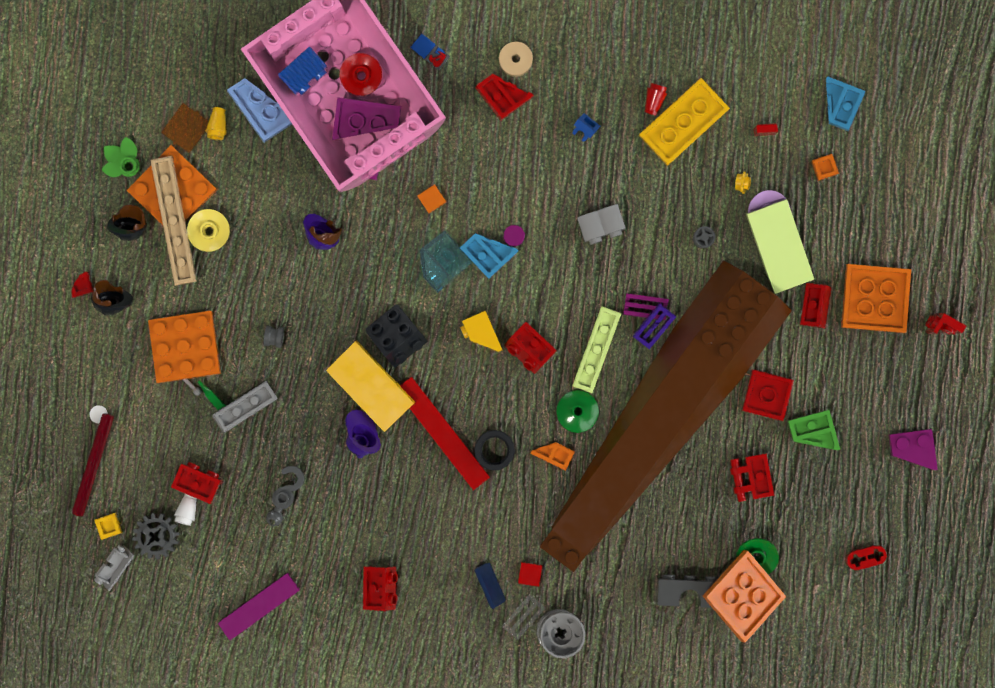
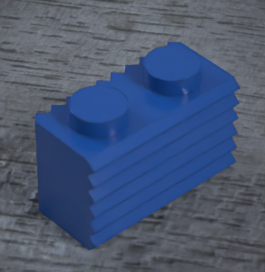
M309 46L282 70L278 76L295 95L298 93L303 95L310 89L309 83L312 80L316 79L318 81L327 73L325 71L327 65Z

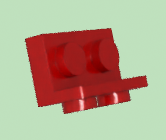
M945 313L931 315L925 324L927 327L925 332L928 334H937L940 330L948 335H955V333H963L966 325Z
M527 322L504 344L508 352L516 356L523 363V366L534 374L557 351Z
M188 462L187 465L181 464L171 488L212 504L219 485L223 482V480L218 479L219 474L210 470L204 473L199 470L200 466Z
M363 567V610L389 611L396 609L398 600L396 594V583L398 581L396 567Z

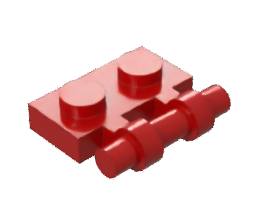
M767 453L745 457L746 466L741 467L739 458L730 460L732 467L730 468V474L733 475L735 484L733 490L734 494H737L738 502L746 501L745 492L750 491L753 500L774 496ZM741 473H748L749 485H743Z

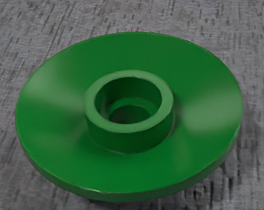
M575 390L566 393L559 400L556 414L559 423L566 430L581 433L595 425L599 416V407L592 395L585 391ZM577 407L582 409V414L579 416L574 414V409Z
M761 538L745 541L736 552V558L743 550L749 551L752 556L754 553H760L759 556L753 557L768 575L775 570L779 562L776 547L770 541Z

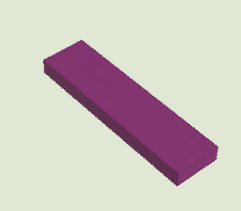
M287 573L221 620L218 625L228 639L232 640L300 591V588L290 574Z

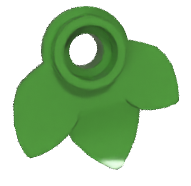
M125 137L121 147L104 146V155L109 162L102 168L106 175L110 177L121 175L133 177L139 172L140 163L136 159L138 149L134 142ZM128 163L133 164V168L131 170L126 169V165Z

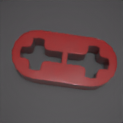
M871 545L850 551L845 557V563L853 570H861L884 563L887 553L883 547ZM875 549L881 552V555L878 556L879 560L868 558V555L874 554ZM853 555L864 557V560L858 561L857 566L850 562L853 559Z

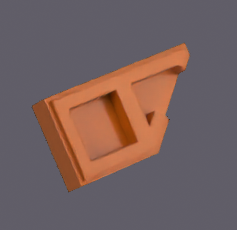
M556 442L531 450L530 454L565 471L575 451Z

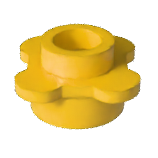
M744 171L743 174L738 173L736 176L735 190L745 194L746 190L750 188L751 177H748V173Z

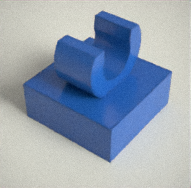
M584 113L575 122L574 126L576 128L573 130V134L575 135L578 131H582L584 137L581 141L584 142L591 138L601 126Z

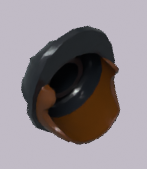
M124 205L116 215L112 216L107 224L109 232L123 241L138 239L147 227L144 212L136 205Z
M100 280L95 283L90 298L94 308L103 315L113 316L133 303V297L129 292L123 290L121 286H113L108 280Z

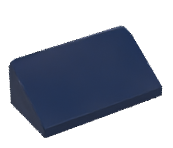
M487 562L476 567L474 571L490 608L493 609L504 603L506 599L491 564Z

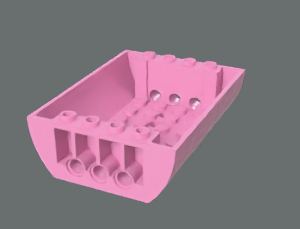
M312 0L241 48L339 192L361 185L370 177L392 164L430 138L446 119L365 0ZM309 46L317 55L322 51L327 52L329 58L324 62L327 65L325 69L327 73L318 81L316 79L312 80L309 83L310 89L303 95L300 93L295 95L278 76L282 70ZM365 53L371 55L379 62L382 69V81L373 93L366 96H356L349 93L343 87L340 77L336 80L331 79L329 72L332 69L340 70L343 62L349 56ZM363 72L358 74V78L361 80L366 76ZM337 97L402 106L400 123L397 128L332 140Z

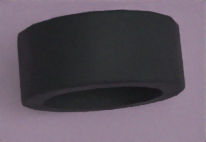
M492 430L485 432L478 438L474 451L480 465L485 469L495 471L501 470L510 464L514 457L515 448L513 441L506 433ZM490 438H499L507 446L506 457L498 463L487 461L482 454L483 444Z

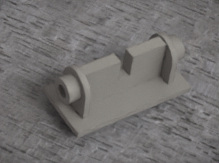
M124 545L114 547L106 559L111 564L108 566L103 563L95 574L96 578L94 581L100 585L103 584L110 591L135 555Z

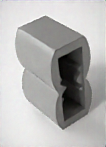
M618 204L577 217L584 242H590V245L602 242V237L610 235V238L622 235V230L626 229Z

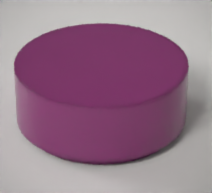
M511 225L505 229L504 241L506 244L517 247L523 243L525 233L520 226Z

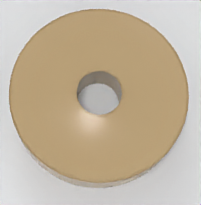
M508 43L499 54L500 67L507 75L513 77L522 76L532 66V52L524 43ZM518 56L520 61L515 63L512 61V57Z

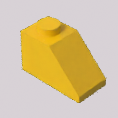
M486 311L462 321L464 326H461L460 329L465 339L469 337L473 343L496 352L503 351Z

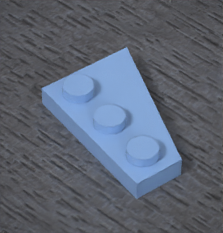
M244 78L227 89L228 94L263 143L292 125L278 102L272 100L266 93Z

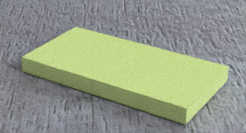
M787 199L746 214L774 294L814 280Z

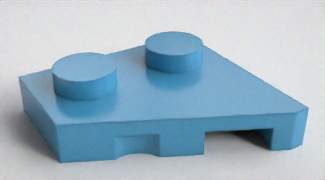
M827 76L826 90L829 124L849 132L865 91Z
M476 233L460 247L462 252L488 279L519 252L514 247L512 248Z

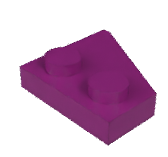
M932 429L888 435L891 456L931 470H938Z

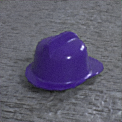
M350 411L345 419L348 431L346 439L348 449L356 454L358 459L378 452L381 443L374 421L364 411Z

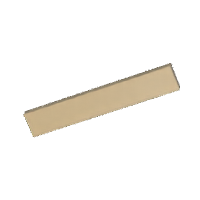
M168 156L150 160L174 284L178 286L197 282L173 157Z

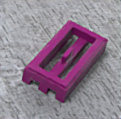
M626 293L623 315L647 318L649 316L648 313L628 311V308L654 310L656 307L629 302L630 299L663 303L665 308H667L669 299Z

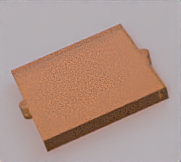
M182 103L161 133L172 140L174 145H179L190 153L206 132L209 121L199 115L198 111H194Z

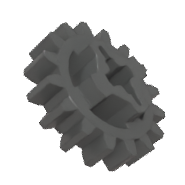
M152 513L151 519L147 515L144 516L145 522H137L140 528L133 529L137 536L133 537L132 540L138 541L135 549H142L140 552L141 556L148 553V559H152L153 555H155L156 560L161 559V554L165 558L168 557V550L174 552L176 549L173 547V544H179L180 542L175 539V536L180 535V532L174 531L178 525H171L172 518L170 517L165 520V514L163 513L160 514L159 518H157L156 513ZM152 522L161 523L158 527L149 525ZM167 530H169L170 540L167 538ZM160 531V534L158 535L160 540L158 539L152 542L154 538V535L152 533ZM143 533H144L145 536H146V542H145V543H144V541H143ZM155 545L164 548L159 551L151 550Z

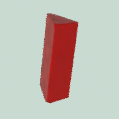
M806 283L800 325L826 328L831 295L830 286Z

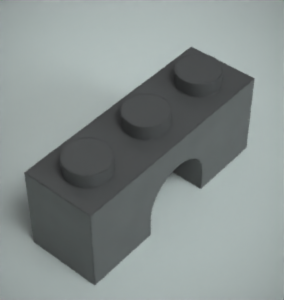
M662 574V578H657L656 604L679 606L681 594L686 590H695L699 596V606L712 608L702 596L718 577L705 576V580H697V576L684 575V579H675V575Z

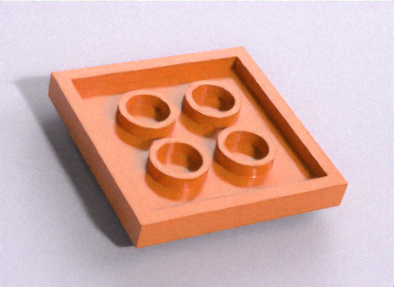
M170 145L159 158L173 157L186 223L217 189ZM150 166L127 191L163 225L152 166Z
M846 264L841 328L906 333L911 269Z
M212 311L148 320L157 384L221 374Z
M743 550L702 597L741 642L746 643L785 599L786 595L749 551Z

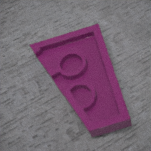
M337 97L332 140L397 128L400 123L402 106Z

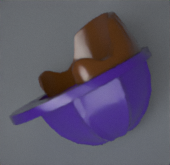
M308 214L305 216L303 225L306 230V238L315 249L328 250L339 243L342 232L341 227L337 229L332 220L327 221L320 215Z

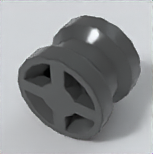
M707 226L698 228L693 234L694 245L700 249L710 247L715 241L714 231Z
M266 325L264 346L275 345L276 348H282L284 327L275 329L272 326Z

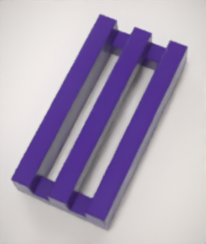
M658 303L633 334V337L650 350L676 318V315L663 307L661 303ZM661 310L662 313L659 315V317L650 326L646 333L642 337H640V334L645 330V328ZM667 315L669 318L649 342L645 341Z

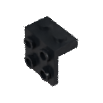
M394 305L365 330L394 368L404 363L409 356L420 350L428 342L399 305Z

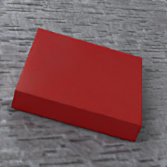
M752 369L741 411L784 421L794 380Z

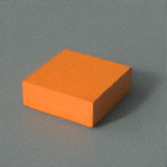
M833 154L811 161L818 181L839 174Z
M435 184L417 195L429 214L447 203Z

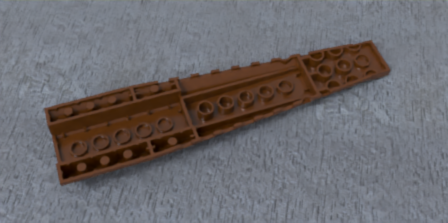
M723 260L672 329L632 397L551 526L552 530L539 547L574 572L585 556L592 552L741 381L792 310L777 295L747 273Z

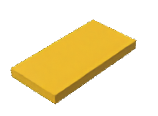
M700 78L639 134V137L668 166L730 108Z
M355 341L326 370L384 432L415 403L358 341Z

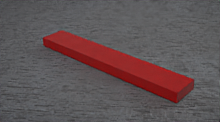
M410 377L401 384L402 389L415 401L409 409L474 491L488 480L490 476L416 381Z

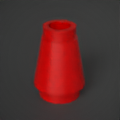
M651 83L650 88L647 87L645 113L657 115L667 96L666 87Z

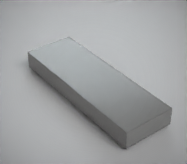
M267 381L214 413L212 417L224 434L278 398Z

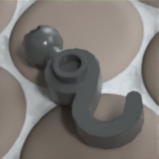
M288 466L281 471L282 474L295 473L298 480L294 485L281 487L273 493L272 501L275 507L266 516V520L271 526H278L282 523V510L290 507L294 502L292 491L300 489L304 484V473L296 466ZM271 519L275 521L274 525L270 523Z

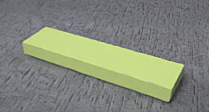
M601 306L574 379L573 387L593 393L621 313Z

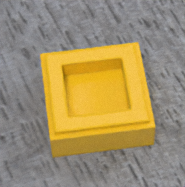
M116 513L94 520L101 540L123 533Z

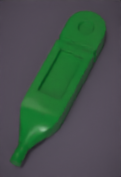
M200 380L197 382L207 399L218 411L226 406L211 389Z

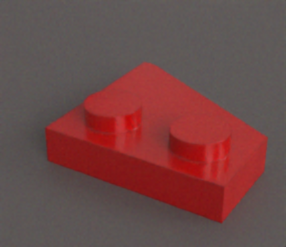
M491 74L475 87L500 121L534 96L530 92L527 93L517 88L516 85L510 82L503 81L501 77L495 74Z

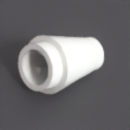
M184 494L174 514L176 516L175 522L191 526L192 521H195L197 498Z

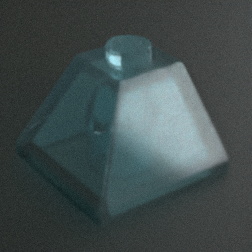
M446 231L419 250L423 278L437 293L449 285L473 263Z

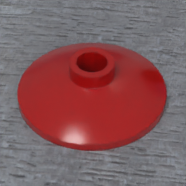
M365 53L353 54L343 62L340 68V81L349 93L356 96H366L373 93L379 87L382 81V69L379 62L371 55ZM361 72L366 74L362 80L358 78V74Z

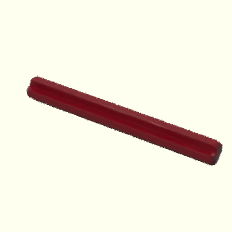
M103 413L72 509L73 515L80 517L84 515L114 416Z

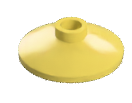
M205 209L191 217L187 226V234L194 247L201 251L212 252L225 245L230 235V226L223 214L216 210ZM209 227L213 228L211 235L206 234V230Z

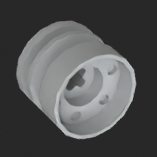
M554 609L548 611L537 624L536 634L539 643L549 654L556 658L574 656L581 650L585 642L583 624L574 614L567 610ZM558 627H560L562 630L564 629V631H562L563 636L559 637L558 635H554L557 633L556 629Z

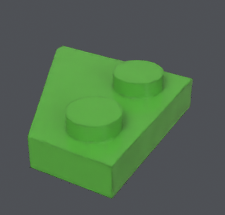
M830 410L787 421L793 442L840 450Z

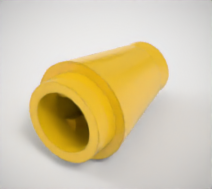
M213 108L205 130L207 137L210 139L223 140L227 134L226 110L224 108Z

